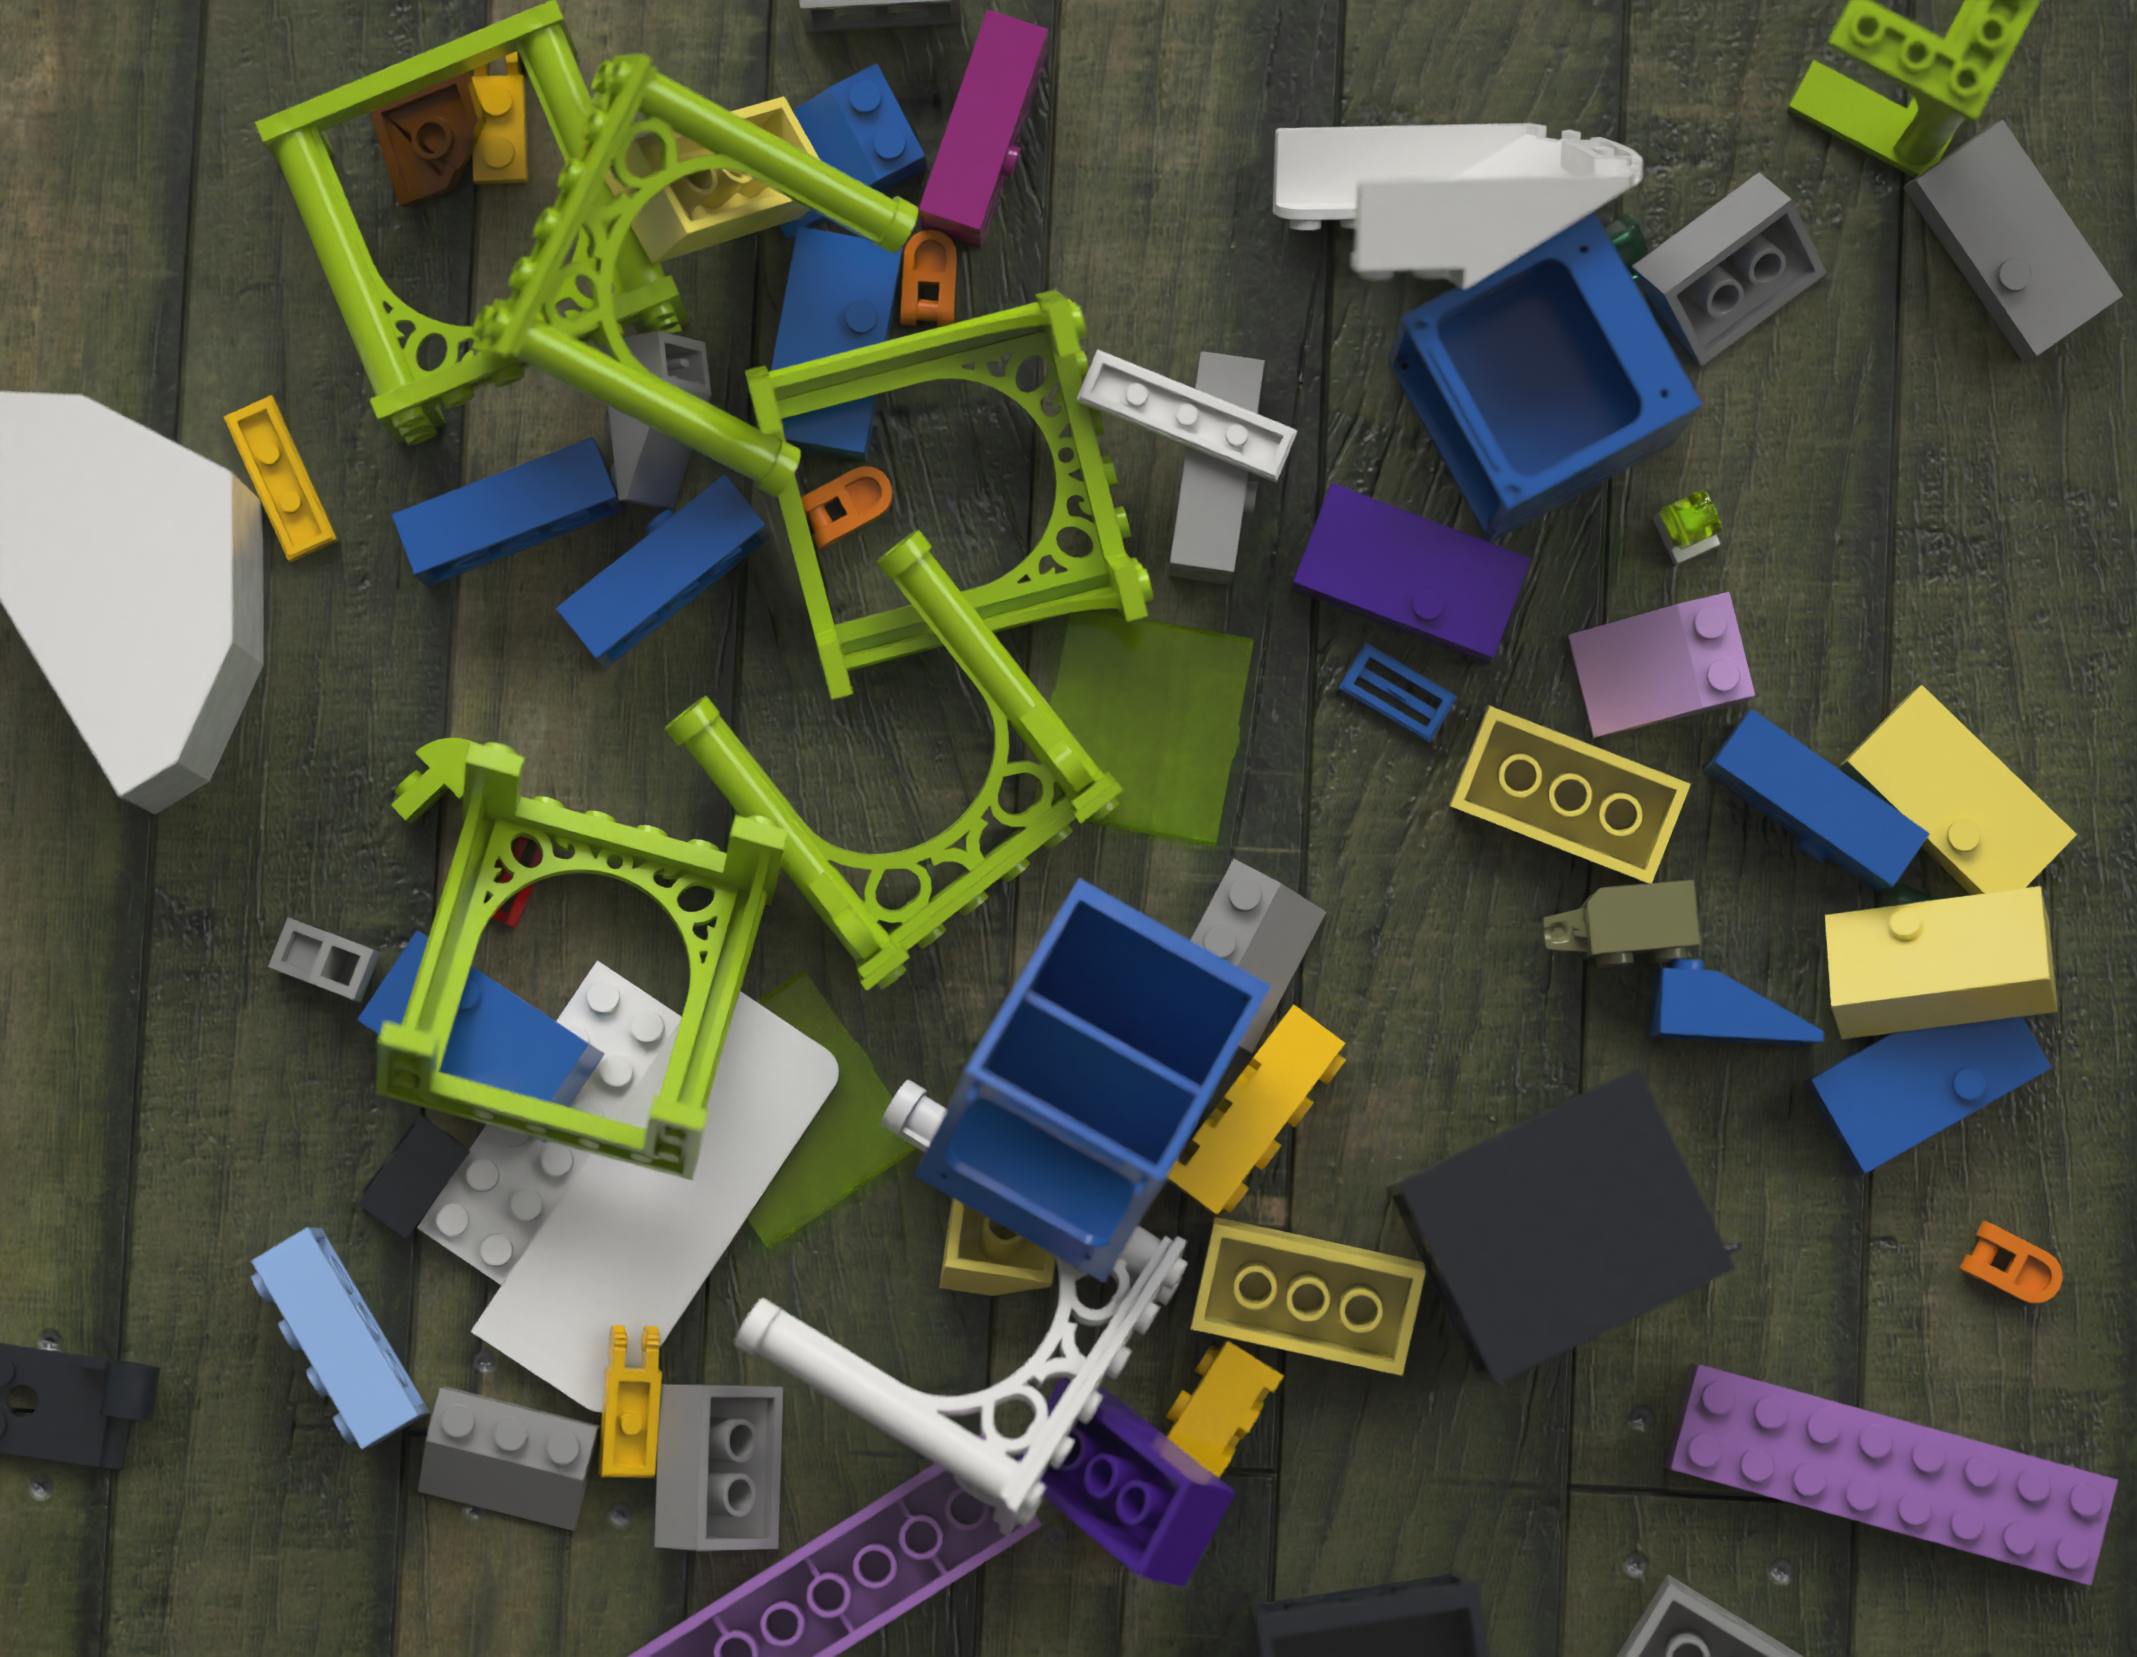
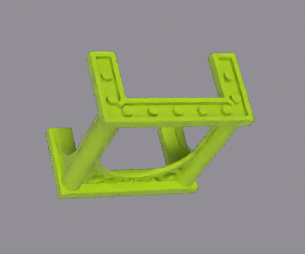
M556 0L538 5L255 122L263 143L283 171L376 397L370 399L377 419L396 443L406 440L407 444L411 446L431 439L437 435L435 428L446 423L439 407L440 404L443 403L445 409L454 408L474 399L475 394L473 391L490 383H494L495 388L511 385L525 377L523 370L531 367V365L511 355L499 356L480 352L474 355L473 350L467 352L462 361L457 363L459 359V345L468 340H475L477 337L472 334L473 327L456 326L430 319L407 306L386 286L372 261L329 156L333 155L334 152L324 131L519 51L565 163L570 158L577 160L586 142L585 139L581 138L582 129L589 115L596 108L591 105V96L573 56L577 54V50ZM603 179L591 205L604 206L615 198L605 179ZM612 219L600 220L605 230H607ZM630 225L619 247L612 280L614 284L612 303L619 332L623 337L625 335L623 328L634 325L637 334L662 331L680 335L683 332L681 326L689 323L690 320L671 275L665 276L660 262L651 263ZM580 226L577 247L571 263H584L591 265L595 269L597 258L587 257L590 247L589 237L582 226ZM579 274L567 277L556 295L555 308L560 302L572 299L579 307L584 309L582 312L576 310L565 311L567 318L563 319L566 321H574L594 307L593 299L584 296L577 288L576 283L577 278L580 276ZM384 303L393 308L389 314H387ZM539 310L536 319L546 323ZM400 322H411L415 325L416 331L410 335L405 348L402 349L399 339L405 338V335L397 329L396 325ZM597 323L583 332L571 333V337L584 344L593 341L596 347L605 345ZM432 335H441L447 342L445 360L433 371L422 370L417 361L421 344Z
M1850 0L1826 46L1905 87L1913 96L1907 109L1813 60L1787 111L1916 178L1940 161L1955 131L1964 119L1972 123L1977 120L2040 0H1964L1944 39L1870 0Z
M1056 289L1035 294L1037 302L785 368L768 372L766 365L745 370L762 435L768 434L785 442L781 423L783 418L925 381L950 378L965 379L991 386L1005 393L1032 416L1049 445L1056 477L1054 506L1044 534L1024 561L1003 577L988 584L961 591V593L993 633L1068 613L1094 609H1118L1127 622L1148 616L1145 602L1154 600L1146 569H1143L1142 564L1138 563L1136 557L1130 558L1125 553L1122 539L1131 537L1127 516L1123 506L1114 508L1109 487L1118 485L1115 468L1110 454L1101 456L1096 438L1098 435L1105 434L1101 413L1096 409L1077 402V397L1089 371L1085 352L1081 351L1078 339L1087 337L1080 306H1076L1075 302L1067 299ZM1011 352L1012 355L1005 365L1004 375H992L986 363L989 361L1002 363L1000 355ZM1038 355L1043 357L1047 363V374L1044 381L1033 391H1021L1016 384V373L1019 366L1030 356ZM975 362L974 369L962 367L964 364ZM1057 382L1059 389L1053 396V406H1060L1057 414L1048 416L1043 413L1040 402L1043 397L1053 390ZM1068 424L1071 437H1059ZM1064 447H1069L1073 450L1074 455L1069 462H1062L1058 457L1059 451ZM1079 469L1082 481L1070 476L1069 473ZM794 474L778 498L832 699L853 694L847 671L939 648L944 645L912 604L834 625ZM1079 495L1084 499L1083 501H1078L1079 507L1084 513L1091 515L1092 522L1080 516L1069 515L1067 500L1071 496ZM1065 527H1076L1085 531L1092 540V551L1087 556L1081 558L1067 555L1057 545V533ZM1051 555L1059 565L1067 568V570L1055 573V567L1052 566L1050 570L1041 574L1039 572V563L1042 557ZM1026 574L1030 578L1028 581L1017 583Z
M472 742L465 763L462 821H464V825L402 1024L400 1026L384 1022L378 1041L377 1094L693 1180L708 1116L707 1105L765 904L770 906L772 904L789 830L779 828L775 821L763 816L754 815L748 818L736 816L727 853L720 852L716 845L704 840L692 839L684 842L668 837L663 830L653 826L639 825L637 828L616 823L612 816L603 812L587 811L583 814L565 809L562 803L549 797L537 796L532 800L521 796L525 757L516 755L512 748L503 744L490 742L483 746ZM520 836L537 843L542 853V861L537 867H524L514 858L511 844L515 838ZM553 846L565 852L568 850L574 851L575 854L567 860L557 858L553 854ZM497 860H500L504 869L513 876L510 882H494L496 877L501 874V868H495ZM607 862L618 863L622 866L618 869H612L608 866ZM575 873L597 874L623 881L641 890L658 903L676 925L683 939L690 968L689 993L659 1097L654 1096L648 1117L647 1129L439 1072L481 935L495 912L509 898L533 883L553 876ZM657 874L661 875L663 879H676L677 881L672 887L665 888L657 885L653 878ZM701 886L713 891V901L703 910L687 912L678 906L677 900L679 896L690 887ZM489 894L491 896L490 900L484 903L486 895ZM717 920L715 928L707 926L708 940H702L693 933V926H702ZM706 954L705 962L701 963L700 955Z

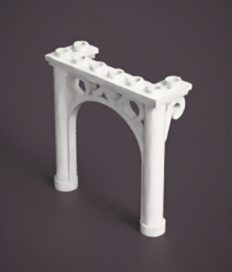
M908 1079L892 1099L880 1125L923 1152H926L946 1108L926 1097L927 1090ZM1137 1226L1110 1273L1117 1284V1293L1112 1297V1301L1107 1307L1100 1310H1091L1084 1307L1076 1296L1075 1281L1088 1273L1054 1255L1058 1267L1060 1286L1058 1308L1049 1333L1036 1353L1015 1374L992 1388L975 1394L957 1397H938L912 1390L764 1298L756 1304L745 1320L735 1339L734 1345L752 1356L759 1353L954 1474V1480L966 1492L978 1500L996 1507L993 1520L1001 1524L999 1532L1009 1537L1017 1523L1026 1528L1042 1502L1041 1496L1046 1489V1486L1040 1482L1041 1477L1049 1465L1059 1469L1075 1443V1440L1068 1437L1069 1433L1078 1419L1087 1424L1104 1397L1096 1391L1106 1375L1116 1379L1132 1353L1125 1345L1136 1330L1144 1335L1160 1309V1306L1156 1305L1159 1301L1167 1306L1183 1280L1181 1276L1188 1265V1262L1181 1259L1187 1241L1179 1236L1176 1237L1175 1241L1166 1236L1163 1240H1160ZM1070 1313L1077 1322L1087 1326H1101L1110 1322L1087 1359L1079 1353L1075 1345L1074 1333L1077 1324L1068 1322ZM1060 1344L1062 1358L1051 1359ZM1054 1377H1066L1073 1380L1049 1418L1043 1396L1034 1387L1027 1386L1033 1381L1039 1388L1045 1381ZM1010 1400H1022L1032 1407L1035 1413V1421L1023 1437L1016 1440H1008L1001 1437L993 1426L994 1406ZM981 1412V1434L985 1441L944 1416ZM1027 1452L1020 1463L1009 1457Z

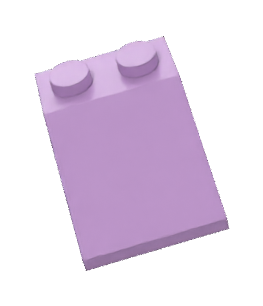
M1730 592L1672 605L1568 635L1593 738L1746 703L1755 696Z

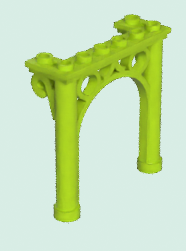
M644 54L616 55L611 62L605 60L593 79L591 88L597 92L591 105L595 106L596 109L589 115L581 132V138L585 139L586 142L577 160L570 158L558 178L557 187L562 189L553 209L547 207L540 215L534 227L533 237L538 240L529 258L522 257L518 261L509 279V286L514 289L508 300L495 299L492 307L485 305L482 308L472 328V334L477 337L471 348L485 354L511 355L754 480L756 488L773 497H777L785 490L796 471L800 459V449L768 434L762 435L761 430L662 380L644 368L625 345L615 320L612 303L614 266L625 233L642 207L662 188L685 175L706 169H727L751 177L872 242L873 245L890 254L897 253L910 236L917 220L918 207L899 196L893 199L887 197L656 72V68L649 65L651 58ZM636 112L646 116L645 120L632 121ZM671 130L712 151L715 155H701L678 161L677 144ZM647 131L656 136L660 143L661 169L640 179L629 173L625 165V155L631 146L633 138L640 132ZM609 167L615 179L624 187L636 188L628 197L625 193H618L613 201L604 206L591 205ZM612 219L607 230H605L600 220ZM580 226L584 228L589 237L590 249L587 257L597 258L595 269L591 265L579 262L562 264ZM579 274L587 279L591 286L594 307L574 321H566L559 316L555 308L556 295L567 277ZM539 310L546 323L536 319ZM597 323L602 339L613 358L571 337V333L583 332Z
M919 529L897 543L876 563L886 576L896 583L979 689L990 710L994 728L993 758L984 785L970 807L949 828L925 843L898 852L866 854L842 849L822 839L802 820L719 715L720 712L707 696L696 701L664 728L677 746L683 744L741 817L763 816L775 821L779 828L789 830L781 868L853 957L857 966L856 969L860 983L867 991L875 984L884 989L896 981L907 970L903 963L910 958L908 949L916 943L921 949L927 947L946 931L942 923L959 910L965 916L980 906L988 898L984 891L1000 877L1005 883L1017 877L1030 865L1026 857L1041 845H1044L1049 850L1063 841L1073 831L1068 824L1077 818L1082 823L1090 817L1095 823L1105 817L1118 806L1119 802L1115 796L1123 791L1108 771L1105 774L1102 773L929 552L932 546ZM1007 721L1035 755L1039 763L1029 760L1007 762L1009 751ZM1019 773L1035 775L1042 784L1040 799L1020 814L1005 812L998 803V794L1003 777ZM1056 782L1064 793L1052 802L1054 797L1053 783ZM990 806L992 815L1002 824L1020 828L983 856L980 851L979 840L982 830L988 825V821L982 818V815ZM965 835L966 850L951 846ZM931 858L932 864L935 866L941 862L953 861L962 864L967 869L930 897L932 891L931 878L926 868L918 862ZM831 861L853 868L870 870L864 886L865 899L863 901ZM885 869H907L915 873L920 880L918 894L900 909L890 910L884 908L876 899L875 891ZM879 920L897 924L886 931Z

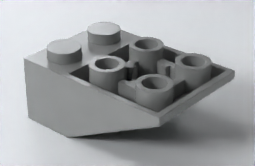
M662 331L622 337L631 354L649 372L707 403L709 402L711 389L705 342ZM606 345L601 346L602 353L613 358ZM608 405V410L605 414V427L608 436L612 440L614 463L611 466V480L614 489L618 492V500L662 509L673 508L693 449Z

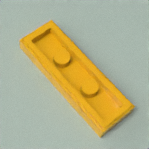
M272 395L224 416L287 560L291 563L338 542L339 540L275 398Z

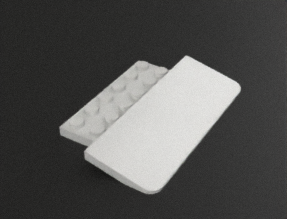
M598 960L557 1019L558 1023L605 1053L569 1108L647 1129L648 1117L654 1096L659 1097L682 1017ZM740 991L706 1109L708 1110V1116L693 1180L547 1141L545 1144L532 1136L487 1124L470 1148V1153L443 1188L417 1227L502 1285L471 1332L584 1407L595 1412H602L605 1367H609L608 1344L611 1325H625L628 1336L625 1367H642L641 1335L645 1326H658L660 1349L836 1086L839 1079L838 1062L834 1055L826 1048Z

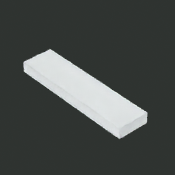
M1100 350L1096 351L1077 397L1078 403L1276 483L1297 434V430Z

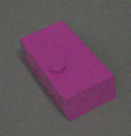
M987 9L919 207L921 230H937L943 232L951 240L982 249L1006 177L1012 178L1018 162L1021 148L1017 147V143L1048 55V29Z

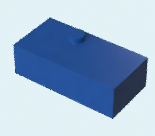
M797 226L771 371L888 341L904 261L903 246L897 253L890 254L873 245L872 242L865 238ZM879 394L781 419L786 442L797 447L800 451L867 462Z
M591 437L392 514L414 574L426 587H429L624 512L621 501L618 500V493L613 487L611 475L603 454L595 439Z
M726 475L713 483L676 514L673 515L670 510H666L658 515L644 529L648 536L556 608L604 670L771 539L765 523Z
M1753 709L1739 719L1703 771L1799 838L1800 841L1796 846L1808 857L1821 864L1824 863L1826 858L1877 894L1895 885L1930 834Z
M418 930L415 932L357 1019L379 1035H381L384 1022L400 1026L402 1024L428 936ZM471 965L439 1072L569 1108L605 1053ZM536 1138L545 1144L547 1142L546 1140Z
M2020 1016L1888 1033L1803 1081L1853 1171L1856 1175H1860L1873 1170L2052 1067L2024 1018Z

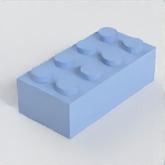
M307 1227L251 1261L257 1270V1273L251 1276L257 1291L267 1304L272 1301L277 1304L285 1318L278 1323L284 1337L294 1351L299 1348L304 1350L313 1365L306 1369V1373L322 1398L326 1395L331 1396L340 1413L333 1416L334 1421L349 1444L356 1442L361 1449L376 1446L430 1413L322 1228Z

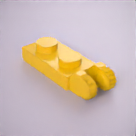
M519 51L504 56L506 59L507 75L488 76V63L473 69L474 77H472L486 121L472 151L473 181L475 184L528 183L525 78L521 75Z
M611 1325L608 1344L609 1367H605L598 1473L601 1477L655 1478L662 1371L658 1368L659 1328L658 1326H645L643 1329L644 1331L641 1335L642 1367H625L628 1344L625 1325Z

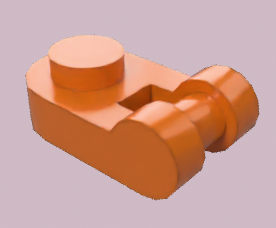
M933 229L920 231L912 236L906 244L903 262L900 325L917 326V321L937 322V327H942L954 323L957 254L952 240L943 232ZM919 285L939 286V300H918Z
M867 466L855 468L801 497L805 516L815 532L811 535V538L819 551L834 545L847 535L879 519L888 511L892 504L893 491L889 479L882 471ZM839 499L847 515L833 522L825 506Z
M1982 1221L1976 1233V1236L1980 1239L1972 1255H1965L1959 1269L2024 1302L2041 1303L2053 1298L2059 1291L2063 1280L2062 1268L2057 1259L2031 1243L1989 1222ZM1999 1248L2013 1254L2005 1272L1991 1266Z

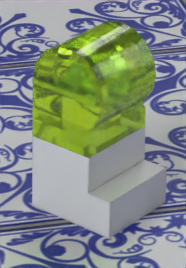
M1703 489L1680 501L1662 507L1653 517L1674 566L1720 545L1716 534L1722 532V525L1710 497Z

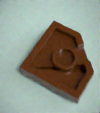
M470 72L463 73L370 112L399 206L409 208L455 190L486 123Z

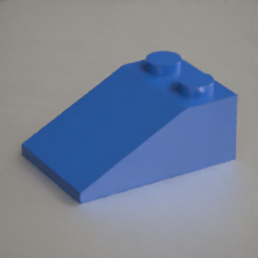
M877 63L827 88L793 111L821 161L880 193L927 170L926 156ZM809 210L801 218L780 224L779 227L788 241L796 236L797 226L811 229L829 219Z
M1672 959V962H1666V968H1662L1652 974L1649 1038L1812 1046L1823 1042V1030L1719 971L1704 970L1703 960Z

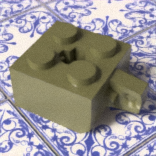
M1694 880L1599 888L1585 900L1579 909L1542 919L1545 951L1582 953V960H1596V969L1625 967L1630 963H1634L1633 956L1649 955L1650 964L1672 962V959L1687 958V951L1700 945Z

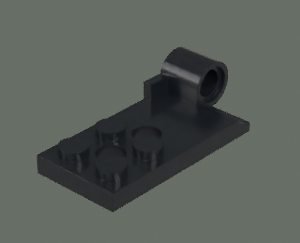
M0 1342V1453L123 1470L131 1419L153 1421L161 1367ZM21 1385L31 1387L38 1396L36 1410L27 1417L17 1415L10 1405L12 1392Z

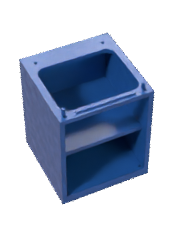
M1595 213L1561 230L1467 289L1463 290L1458 286L1402 316L1387 357L1388 364L1486 541L1489 543L1496 541L1673 445L1702 405ZM1405 363L1408 365V368L1402 369L1401 365Z
M1078 879L967 1067L914 1176L1105 1283L1162 1184L1271 985L1087 882Z

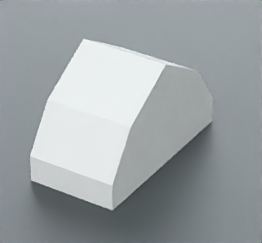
M0 392V600L118 795L153 814L159 813L211 780L264 665L263 504L232 472L83 395Z

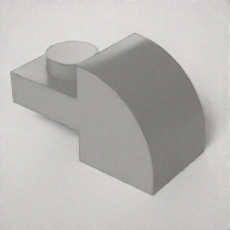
M288 917L268 967L361 1003L381 953Z

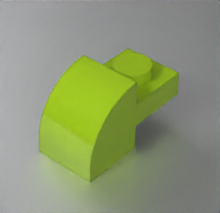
M444 738L432 741L415 752L429 769L423 775L416 770L404 779L394 791L399 798L391 804L408 823L412 825L449 789L463 801L465 763L472 741L461 738Z

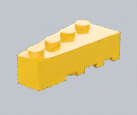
M1293 1005L1170 1167L1165 1179L1212 1215H1217L1222 1208L1231 1213L1249 1189L1242 1181L1252 1167L1255 1165L1263 1171L1281 1147V1144L1274 1140V1138L1287 1122L1295 1128L1314 1103L1306 1095L1318 1079L1327 1085L1346 1061L1344 1057L1338 1054L1345 1043L1297 1006Z
M1226 1340L1220 1349L1210 1344L1194 1370L1202 1378L1193 1393L1190 1395L1182 1390L1166 1415V1418L1174 1422L1166 1437L1218 1479L1230 1462L1236 1450L1235 1446L1249 1432L1264 1405L1263 1401L1269 1391L1274 1392L1283 1378V1375Z

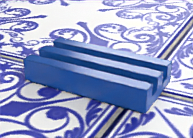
M1365 643L1338 688L1339 691L1428 744L1433 739L1457 698L1454 694L1368 643ZM1370 659L1442 703L1437 710L1365 668L1366 662ZM1359 677L1431 720L1430 723L1425 727L1356 686L1354 682Z

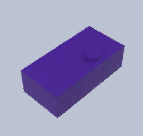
M1331 483L1291 590L1489 665L1494 659L1532 558Z
M1066 1377L1060 1378L1046 1404L1048 1418L1073 1380ZM1099 1386L1096 1392L1104 1396L1100 1405L1087 1424L1078 1419L1068 1437L1075 1440V1443L1059 1469L1049 1465L1040 1479V1482L1046 1486L1042 1495L1141 1578L1185 1588L1235 1492L1106 1388ZM1027 1452L1020 1454L1017 1462L1020 1463Z

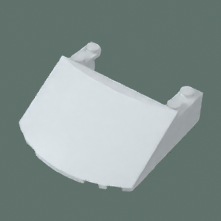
M1531 123L1279 128L1275 132L1273 213L1279 217L1289 219V227L1292 229H1320L1321 220L1341 219V227L1356 229L1355 253L1352 254L1351 266L1360 271V276L1363 278L1388 279L1393 277L1394 270L1414 269L1413 274L1415 276L1426 278L1445 277L1465 290L1636 185L1643 176L1642 157L1629 147L1602 137L1581 140V132L1573 130L1562 131L1560 140L1546 138V126Z

